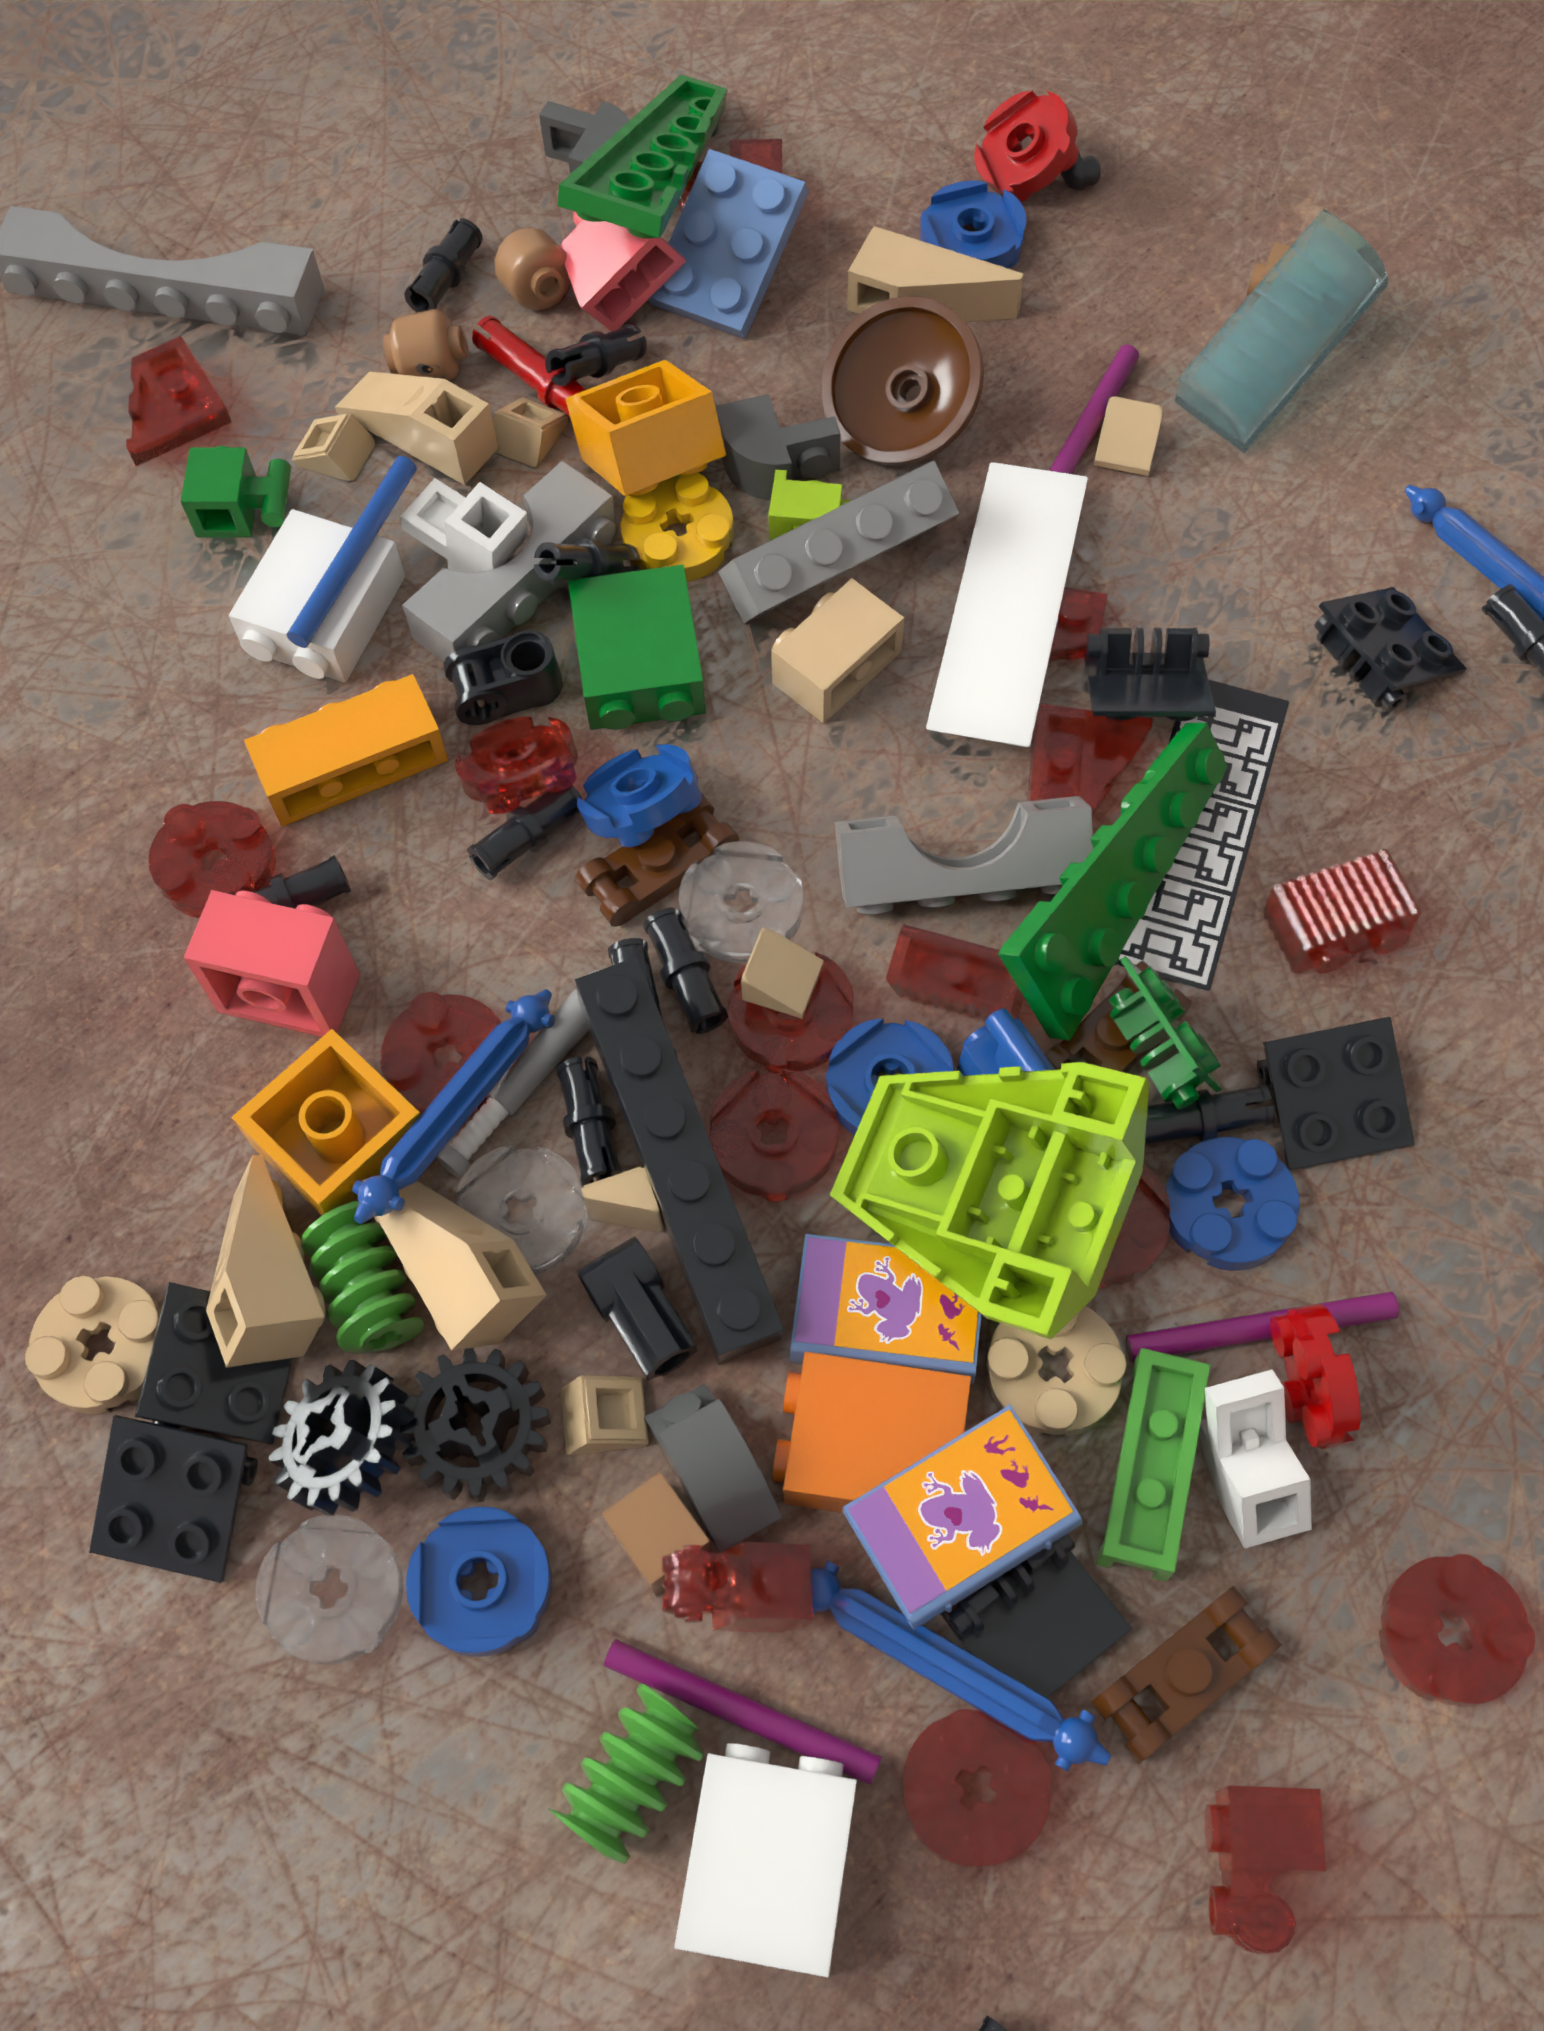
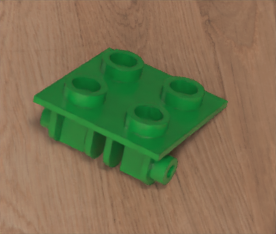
M1126 956L1120 959L1140 991L1134 994L1131 988H1125L1114 994L1109 999V1003L1113 1008L1110 1017L1117 1024L1129 1043L1132 1042L1130 1048L1134 1054L1145 1052L1166 1038H1171L1149 1052L1140 1062L1144 1070L1153 1069L1148 1074L1161 1093L1165 1102L1172 1101L1177 1109H1183L1200 1097L1196 1087L1204 1082L1215 1092L1221 1091V1086L1212 1074L1213 1071L1221 1067V1064L1200 1033L1196 1034L1187 1021L1182 1024L1178 1022L1177 1018L1185 1014L1186 1011L1165 980L1162 981L1151 966L1141 972Z

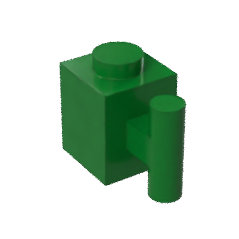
M190 447L181 504L196 538H251L256 509H262L261 521L265 525L270 527L283 525L292 468L291 464L283 459H272L269 462L267 476H256L246 447Z

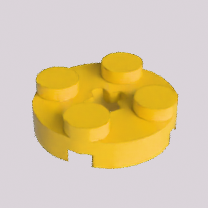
M695 473L669 478L659 482L655 490L643 495H627L623 501V516L620 523L622 543L633 545L640 555V560H629L633 566H640V570L684 564L686 581L689 582L709 575L725 560L724 552L728 549L730 543L732 545L734 539L733 514L726 498L717 489L709 486L705 476ZM683 523L686 524L687 533L677 536L673 530L664 532V529L671 524Z

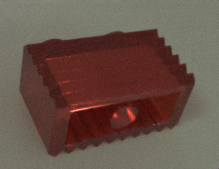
M1382 849L1378 853L1372 852L1366 857L1360 856L1354 861L1348 860L1342 865L1336 864L1332 868L1326 867L1320 872L1314 871L1308 876L1302 875L1296 880L1290 879L1286 883H1278L1272 888L1263 909L1264 919L1268 920L1269 928L1274 931L1275 940L1279 942L1280 950L1284 952L1285 960L1290 964V970L1293 973H1298L1314 967L1319 974L1328 973L1344 966L1351 960L1352 954L1370 948L1377 955L1396 950L1410 939L1409 934L1422 913L1387 849Z
M906 924L902 925L886 975L889 985L899 998L905 995L911 1001L919 998L924 1005L931 1001L935 1008L944 1005L947 1011L956 1008L960 1015L968 1011L971 1018L980 1014L984 1022L991 1014L1002 1008H1006L1013 1019L1019 1017L1024 996L998 955L1000 950Z

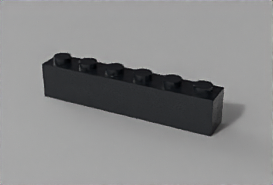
M638 957L575 979L580 1007L642 1168H645L660 1215L718 1365L780 1341L784 1333L783 1325Z

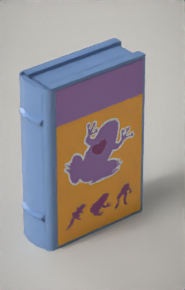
M805 1234L790 1348V1363L803 1364L804 1353L812 1352L971 1376L970 1385H974L981 1313L892 1244Z
M1011 1404L843 1507L844 1515L913 1630L943 1611L951 1612L953 1605L1042 1549L1050 1550L1052 1543L1083 1524L1081 1516Z

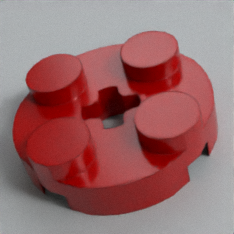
M1033 90L1020 92L999 105L985 122L983 128L987 131V135L983 140L982 148L976 143L974 161L980 176L996 193L1003 195V190L1005 189L1012 193L1020 202H1023L1031 194L1050 184L1062 171L1071 168L1078 159L1079 147L1075 143L1077 138L1075 117L1064 101L1053 92L1047 91L1049 96H1037ZM1029 136L1032 142L1026 149L1022 150L1021 142Z
M1322 1304L1289 1309L1285 1315L1272 1317L1270 1319V1333L1278 1356L1284 1358L1288 1381L1281 1382L1284 1387L1285 1417L1289 1423L1302 1421L1307 1439L1312 1447L1328 1449L1352 1444L1355 1441L1348 1432L1360 1429L1361 1408L1356 1375L1350 1354L1336 1355L1333 1351L1332 1344L1327 1335L1341 1331L1333 1315Z

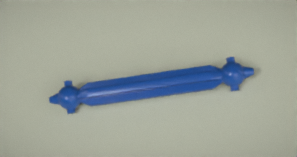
M1411 484L1405 488L1404 491L1411 502V512L1417 520L1425 523L1432 522L1437 536L1500 589L1506 585L1513 584L1522 598L1544 620V576L1465 511L1447 507L1446 499L1441 491L1435 488L1422 489Z
M545 989L535 995L522 996L516 1002L510 1000L506 1005V1012L511 1013L512 1018L503 1021V1023L497 1025L383 1159L380 1175L371 1176L364 1182L360 1180L355 1182L353 1193L358 1194L359 1202L354 1216V1220L357 1223L363 1224L374 1216H384L393 1210L401 1211L403 1209L405 1200L399 1197V1190L418 1180L527 1048L530 1033L538 1032L545 1026L549 1028L553 1026L555 1016L550 1014L548 1008L552 996L549 990Z
M830 1561L826 1562L824 1568H814L809 1571L794 1567L789 1569L786 1577L798 1589L800 1600L803 1603L799 1612L812 1619L815 1612L829 1610L843 1630L1028 1740L1053 1742L1054 1749L1059 1756L1055 1765L1067 1772L1072 1764H1083L1087 1761L1107 1766L1112 1755L1098 1741L1097 1733L1092 1726L1096 1717L1089 1712L1082 1710L1079 1718L1070 1717L1064 1719L1053 1701L926 1626L921 1625L913 1630L902 1612L862 1589L841 1588L836 1576L840 1568Z

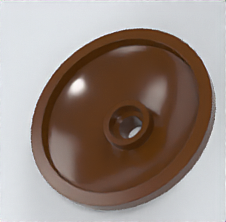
M902 296L879 302L864 310L843 329L827 356L821 382V398L826 418L835 416L840 430V441L853 453L865 460L888 466L909 465L926 460L944 450L958 438L977 409L984 381V364L981 349L967 323L953 309L941 302L919 296ZM920 386L918 397L912 401H906L908 391L912 387Z

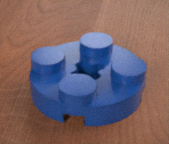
M956 182L939 189L931 197V205L926 210L923 209L920 217V241L1005 268H1011L1020 259L1021 248L1025 239L1026 213L1020 201L1005 189L1003 190L1002 197L997 193L987 191L988 183ZM972 224L976 230L981 231H966L964 230V226Z
M655 745L660 755L642 758L638 749L616 756L596 769L583 784L587 796L584 800L579 797L577 798L578 809L588 829L600 837L618 838L620 844L624 847H634L646 842L653 835L654 828L668 822L678 814L686 813L697 807L702 800V794L698 787V775L688 753L674 745Z
M883 1018L863 1022L850 1029L840 1038L832 1049L829 1059V1068L826 1074V1092L832 1113L848 1132L854 1136L878 1082L877 1072L883 1070L888 1075H894L898 1071L903 1074L954 1071L952 1057L947 1047L931 1030L919 1023L905 1020L904 1025L898 1023L883 1024Z
M1219 1137L1194 1145L1175 1161L1162 1195L1164 1221L1174 1241L1187 1253L1190 1249L1197 1256L1209 1260L1207 1265L1228 1271L1246 1270L1269 1261L1295 1230L1300 1207L1299 1193L1290 1171L1277 1158L1274 1148L1267 1142L1259 1139L1244 1140L1236 1137ZM1222 1189L1233 1190L1235 1194H1240L1245 1199L1246 1203L1241 1208L1240 1217H1231L1227 1208L1216 1209L1213 1200L1221 1196Z
M472 1507L451 1513L438 1523L439 1527L429 1534L424 1543L420 1541L411 1556L406 1575V1594L410 1610L427 1635L453 1653L470 1657H484L502 1653L512 1648L518 1642L530 1638L539 1627L540 1618L547 1609L552 1591V1569L549 1557L530 1527L505 1510L492 1507ZM485 1562L490 1574L499 1575L498 1585L496 1588L488 1590L486 1599L475 1601L471 1591L461 1590V1580L463 1577L473 1575L476 1563Z

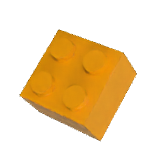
M662 360L565 398L582 461L624 496L647 494L655 490L659 482L679 474L691 475L701 472L707 468L709 462L726 456L712 391L667 360Z
M331 1029L231 1118L249 1144L260 1155L262 1154L263 1158L322 1216L339 1206L358 1201V1194L353 1193L355 1182L380 1175L383 1159L421 1114Z

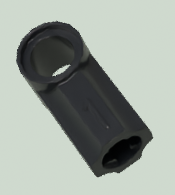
M635 1236L576 1270L583 1287L606 1323L609 1321L613 1323L647 1381L656 1377L666 1376L684 1365L686 1360L697 1352V1346L691 1334L662 1291L665 1286L655 1265Z

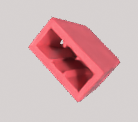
M574 212L573 220L577 227L562 241L560 246L566 253L564 264L579 305L611 332L618 330L686 262L685 258L662 237L651 239L639 238L630 234L625 227L606 221H586L578 217L576 212Z

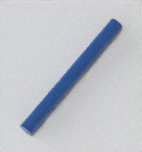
M398 456L290 627L286 636L293 644L307 648L417 471L415 463L409 458Z

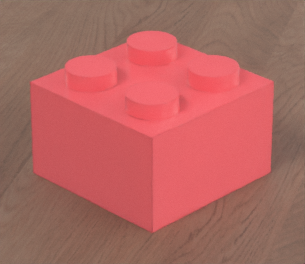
M211 890L184 955L186 963L218 1013L321 1037L331 1029L338 1034L360 976L334 917L324 910L311 905L302 904L294 909L272 904L263 896L249 891H238L236 895Z

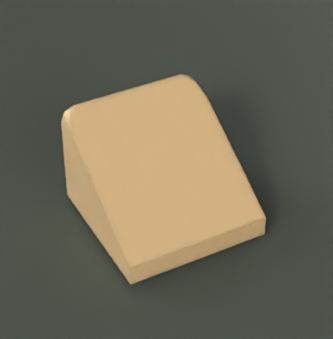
M522 397L494 412L493 424L499 448L495 453L530 467H536L544 460L567 426L569 416Z
M1110 397L1094 466L1149 476L1164 412L1163 407L1126 398Z
M352 413L314 419L291 461L296 466L344 481H353L357 478L375 447V440Z
M762 927L741 979L742 1000L803 1019L824 966V960L779 933Z
M638 1167L584 1185V1188H581L591 1220L648 1231L660 1232L664 1230L660 1211L645 1168Z
M580 1375L562 1388L560 1397L566 1454L583 1455L645 1447L649 1444L647 1422L644 1418L646 1416L642 1377Z

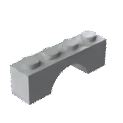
M933 460L733 559L719 570L718 573L745 624L833 577L940 526L958 515L959 511Z
M561 461L523 495L531 535L526 546L515 558L498 568L477 573L458 572L443 568L402 605L413 640L444 662L451 653L458 649L479 646L502 639L516 625H521L528 621L534 614L537 606L556 588H562L568 583V580L545 581L537 575L534 564H552L551 558H534L537 547L545 542L574 544L577 540L583 538H593L599 540L603 545H609L617 532L613 496L570 465ZM471 664L467 665V671L472 667Z
M1080 796L1018 802L1013 818L1003 835L986 849L963 857H944L922 849L906 834L896 815L835 822L841 895L846 908L857 907V912L862 914L888 912L894 909L895 902L918 900V905L922 907H943L955 903V896L978 893L982 900H1007L1016 897V889L1040 887L1042 893L1057 894L1062 888L1059 877L1071 862L1082 863L1094 849L1090 840L1093 836L1091 806Z

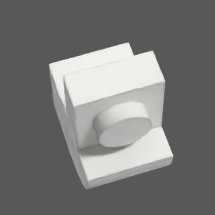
M434 478L400 516L402 530L446 558L448 569L458 572H484L504 565L527 537V512L481 482L465 498Z
M1268 1370L1205 1388L1207 1418L1201 1420L1199 1429L1202 1451L1220 1504L1244 1549L1312 1530L1310 1478L1286 1441L1284 1387L1274 1371Z

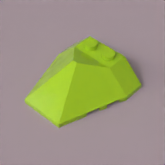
M1084 1062L1063 1063L1059 1070L1024 1072L1019 1066L999 1068V1074L963 1076L960 1071L880 1076L830 1196L987 1319L1052 1339L1096 1296L1143 1172L1149 1082L1144 1077Z

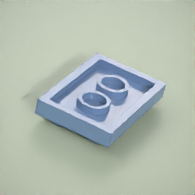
M709 149L669 240V244L685 258L686 262L648 299L649 303L663 310L746 339L809 193L806 183L802 180Z

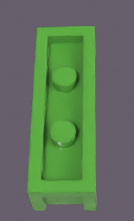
M1144 1348L1140 1349L1133 1363L1131 1376H1135L1104 1542L1098 1550L1096 1565L1110 1568L1116 1562L1152 1571V1579L1167 1582L1175 1573L1205 1400V1388H1207L1211 1364Z

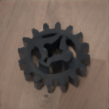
M466 1348L463 1354V1363L455 1366L445 1354L438 1357V1366L441 1373L432 1378L430 1375L419 1371L415 1378L423 1389L420 1397L407 1396L402 1403L404 1407L414 1412V1419L401 1427L400 1433L415 1441L402 1454L410 1466L425 1463L418 1477L428 1488L444 1478L443 1493L448 1499L455 1501L461 1493L463 1486H468L477 1503L484 1502L487 1485L496 1483L499 1489L507 1495L512 1492L511 1481L508 1475L517 1470L521 1474L531 1477L535 1472L526 1457L529 1451H547L548 1443L543 1436L535 1432V1428L551 1424V1415L547 1408L533 1407V1405L541 1401L545 1393L539 1381L523 1385L529 1372L526 1365L520 1360L511 1365L506 1371L505 1357L501 1350L494 1348L485 1363L479 1361L473 1348ZM488 1382L499 1387L487 1392L471 1387L469 1383ZM446 1396L447 1398L440 1417L431 1422L437 1406ZM468 1402L473 1412L478 1413L481 1417V1424L484 1428L481 1432L486 1441V1445L483 1447L476 1436H472L468 1431V1422L466 1420L468 1415L464 1408V1403ZM519 1425L514 1441L506 1452L503 1453L502 1448L509 1429ZM462 1455L478 1460L480 1466L460 1467L450 1464L443 1459L447 1457L451 1461Z
M349 1360L343 1372L331 1364L326 1366L323 1373V1382L319 1385L309 1379L302 1383L305 1397L300 1403L295 1401L286 1402L284 1408L291 1415L288 1424L274 1427L272 1432L274 1436L283 1440V1445L269 1455V1462L282 1468L274 1478V1482L277 1486L288 1491L287 1498L310 1511L316 1509L327 1516H334L339 1505L351 1512L358 1510L360 1493L363 1491L376 1498L382 1493L379 1477L384 1471L389 1474H398L401 1468L392 1459L395 1451L410 1447L412 1442L410 1438L400 1433V1429L414 1419V1412L401 1405L408 1396V1393L393 1382L394 1378L372 1364L366 1368L355 1360Z

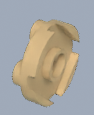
M88 1276L75 1277L66 1282L60 1293L48 1302L37 1317L31 1331L29 1347L25 1354V1363L29 1371L35 1375L41 1388L50 1397L75 1412L97 1415L110 1412L106 1408L119 1406L127 1400L133 1403L140 1397L161 1308L144 1289L128 1280L107 1276L94 1279ZM110 1329L108 1338L115 1343L111 1353L99 1352L93 1361L86 1360L89 1349L85 1345L88 1339L93 1334H98L101 1330Z
M1086 1306L1052 1339L1000 1323L992 1336L986 1362L989 1392L999 1410L1011 1404L1029 1433L1040 1436L1042 1433L1050 1435L1065 1434L1064 1437L1080 1435L1099 1424L1115 1404L1120 1394L1122 1379L1125 1374V1355L1121 1351L1120 1343L1112 1328L1100 1315ZM1045 1352H1049L1054 1356L1060 1353L1070 1360L1066 1369L1072 1378L1064 1383L1055 1376L1046 1382L1038 1374L1044 1364L1039 1356Z

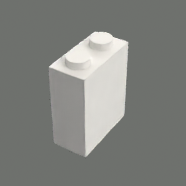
M291 509L228 615L243 650L261 661L269 662L273 659L295 666L302 673L313 678L321 679L325 676L346 683L405 578L395 541L380 536L375 537L307 648H302L293 644L286 634L352 528Z
M728 1743L725 1756L709 1753L707 1755L674 1949L828 1977L857 1780L842 1777L844 1767L842 1763L801 1756L798 1769L770 1765V1751Z

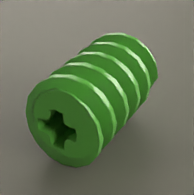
M353 1201L327 1212L310 1224L302 1234L301 1246L305 1254L311 1257L310 1271L314 1278L320 1281L318 1289L322 1293L324 1303L329 1304L328 1319L333 1327L339 1328L336 1337L338 1345L342 1351L351 1354H367L393 1348L413 1339L422 1333L425 1323L421 1317L402 1320L401 1316L413 1309L416 1300L411 1293L392 1295L407 1280L403 1270L383 1271V1269L395 1262L398 1255L393 1246L374 1248V1246L386 1239L387 1235L378 1222L366 1224L368 1222L366 1221L363 1224L357 1223L354 1220V1216L359 1202Z
M643 1683L638 1685L636 1692L647 1709L645 1713L622 1707L618 1712V1717L628 1736L623 1738L603 1732L599 1737V1741L610 1760L604 1763L584 1757L581 1761V1767L591 1783L590 1787L587 1789L566 1782L561 1788L572 1811L569 1814H565L548 1808L557 1818L604 1857L625 1864L631 1857L619 1836L622 1831L644 1838L649 1832L638 1809L644 1806L664 1812L668 1806L657 1783L660 1780L677 1786H683L686 1778L675 1760L677 1756L681 1755L701 1761L705 1755L693 1735L696 1730H701L679 1710Z

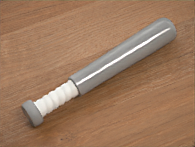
M593 970V971H591L589 974L594 973V972L599 971V970ZM576 989L555 1012L553 1026L550 1028L545 1026L486 1096L488 1099L487 1103L482 1105L480 1111L473 1116V1119L466 1124V1127L459 1132V1135L452 1140V1143L447 1144L437 1155L435 1160L449 1173L457 1178H462L469 1171L471 1165L468 1160L478 1150L479 1146L485 1142L486 1138L492 1134L493 1129H496L500 1121H503L506 1116L512 1117L539 1084L589 1031L578 1001Z

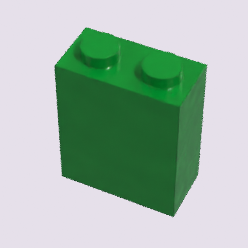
M684 564L568 580L583 694L590 730L601 728L619 730L636 723L657 720L681 721L692 715L706 714L703 677Z

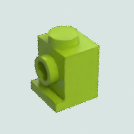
M775 470L768 515L769 541L852 501L842 499V484L824 483L817 480H787V470Z

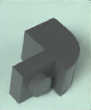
M548 101L539 114L545 156L569 163L571 174L630 120L622 110L605 101L602 102L595 115Z
M769 394L715 406L726 456L721 458L730 480L743 492L759 499L771 501L775 470H787V480L817 478L826 473L840 470V430L835 416L780 428Z
M705 1383L688 1393L675 1396L665 1406L644 1417L654 1438L675 1470L698 1518L720 1553L782 1518L769 1487L741 1433L721 1400H716Z

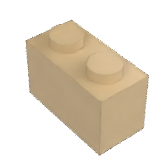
M851 578L836 593L829 592L824 595L816 604L812 614L797 628H789L777 638L771 650L772 684L824 724L902 652L904 617Z

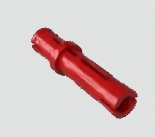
M486 316L481 319L477 325L491 334L492 338H486L474 329L472 333L473 344L537 391L538 399L543 404L552 409L559 408L570 417L565 398L588 389L578 383L577 380L565 386L556 385L552 382L551 378L554 375L566 372V368L548 374L545 356L516 336L494 316Z

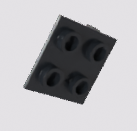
M1394 587L1324 601L1318 606L1325 614L1314 625L1318 631L1317 640L1323 644L1336 661L1339 660L1338 664L1342 669L1353 667L1349 677L1354 682L1362 680L1358 686L1375 707L1383 706L1388 712L1399 707L1407 697L1402 691L1403 688L1461 674L1467 669L1453 654V648L1449 641L1442 635L1434 632L1417 614L1413 601Z
M1100 628L1099 634H1088L1087 653H1084V662L1093 716H1105L1116 721H1127L1136 716L1167 717L1176 721H1189L1196 717H1216V709L1203 658H1208L1209 634H1198L1197 628H1167L1164 653H1162L1161 628L1153 629L1150 653H1144L1143 628L1135 629L1133 653H1130L1131 628Z
M1388 1016L1263 1042L1266 1059L1257 1061V1073L1261 1084H1271L1288 1170L1415 1144L1391 1017Z
M168 1282L135 1417L152 1420L154 1424L179 1429L182 1426L272 1445L275 1438L272 1432L278 1424L292 1358L226 1368L206 1312L211 1291Z
M119 1415L113 1416L89 1553L222 1583L225 1577L241 1484L250 1486L253 1483L258 1468L257 1458L248 1457V1444Z
M1068 1534L1052 1543L1050 1550L1042 1549L952 1606L951 1612L943 1611L940 1613L941 1617L968 1652L1047 1698L1132 1630L1128 1622L1073 1555L1071 1550L1075 1548V1544Z

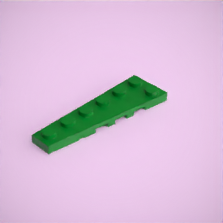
M682 74L679 75L559 184L557 206L575 211L578 217L586 221H606L625 227L630 234L639 238H660L725 110L728 89Z
M1185 723L1148 768L1144 778L1139 783H1136L1121 801V816L1113 826L1101 825L1090 839L1094 849L1082 863L1071 862L1059 877L1062 885L1059 892L1050 902L1039 901L998 952L999 957L1048 1038L1071 1040L1083 1017L1089 1012L1093 1000L1106 977L1119 960L1121 951L1136 925L1146 913L1148 904L1166 873L1171 869L1174 859L1190 831L1197 824L1200 814L1213 791L1223 779L1228 766L1208 723Z

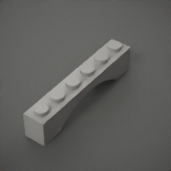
M10 206L0 227V279L7 292L23 296H38L65 300L71 303L113 307L124 311L133 310L167 315L172 318H188L215 322L221 325H235L268 330L274 333L283 332L306 336L324 291L314 251L311 248L259 242L235 252L210 258L180 261L157 260L119 253L95 243L76 230L61 213Z

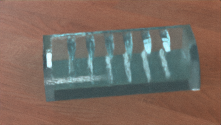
M1323 209L1178 378L1175 403L1241 452L1245 453L1387 287V271L1377 252L1358 232L1326 209Z

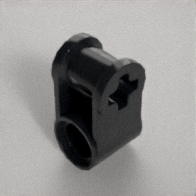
M532 630L520 631L510 637L479 646L463 647L451 653L443 663L445 677L454 684L458 698L455 702L456 716L460 722L467 725L488 724L506 715L545 706L553 702L560 695L563 687L562 675L552 643L541 632ZM468 664H471V665H472V667H473V672H469V673H468V671H467V665H468ZM478 700H484L483 707L479 706Z

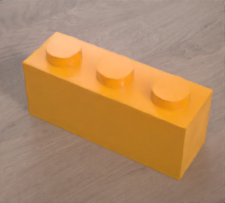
M414 674L396 681L383 682L373 690L342 702L329 703L321 707L317 712L286 724L270 726L260 734L244 740L281 827L449 761L439 728Z

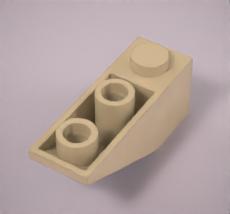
M873 226L848 270L847 310L860 314L869 307L891 298L919 296L945 304L959 314L965 322L1017 319L1020 312L1024 274Z
M369 371L335 406L336 412L340 415L352 413L368 431L463 485L499 449L489 403L446 379Z
M262 1154L252 1155L233 1196L206 1309L226 1368L304 1356L325 1318V1303L322 1293L317 1287L312 1285L303 1262L304 1252L301 1246V1239L296 1233L291 1231L283 1210L281 1188L277 1181L271 1179Z
M419 1181L399 1190V1197L405 1200L401 1211L393 1210L384 1216H374L376 1221L382 1226L400 1258L406 1275L414 1283L431 1313L437 1330L445 1338L451 1350L499 1344L547 1296L513 1239Z

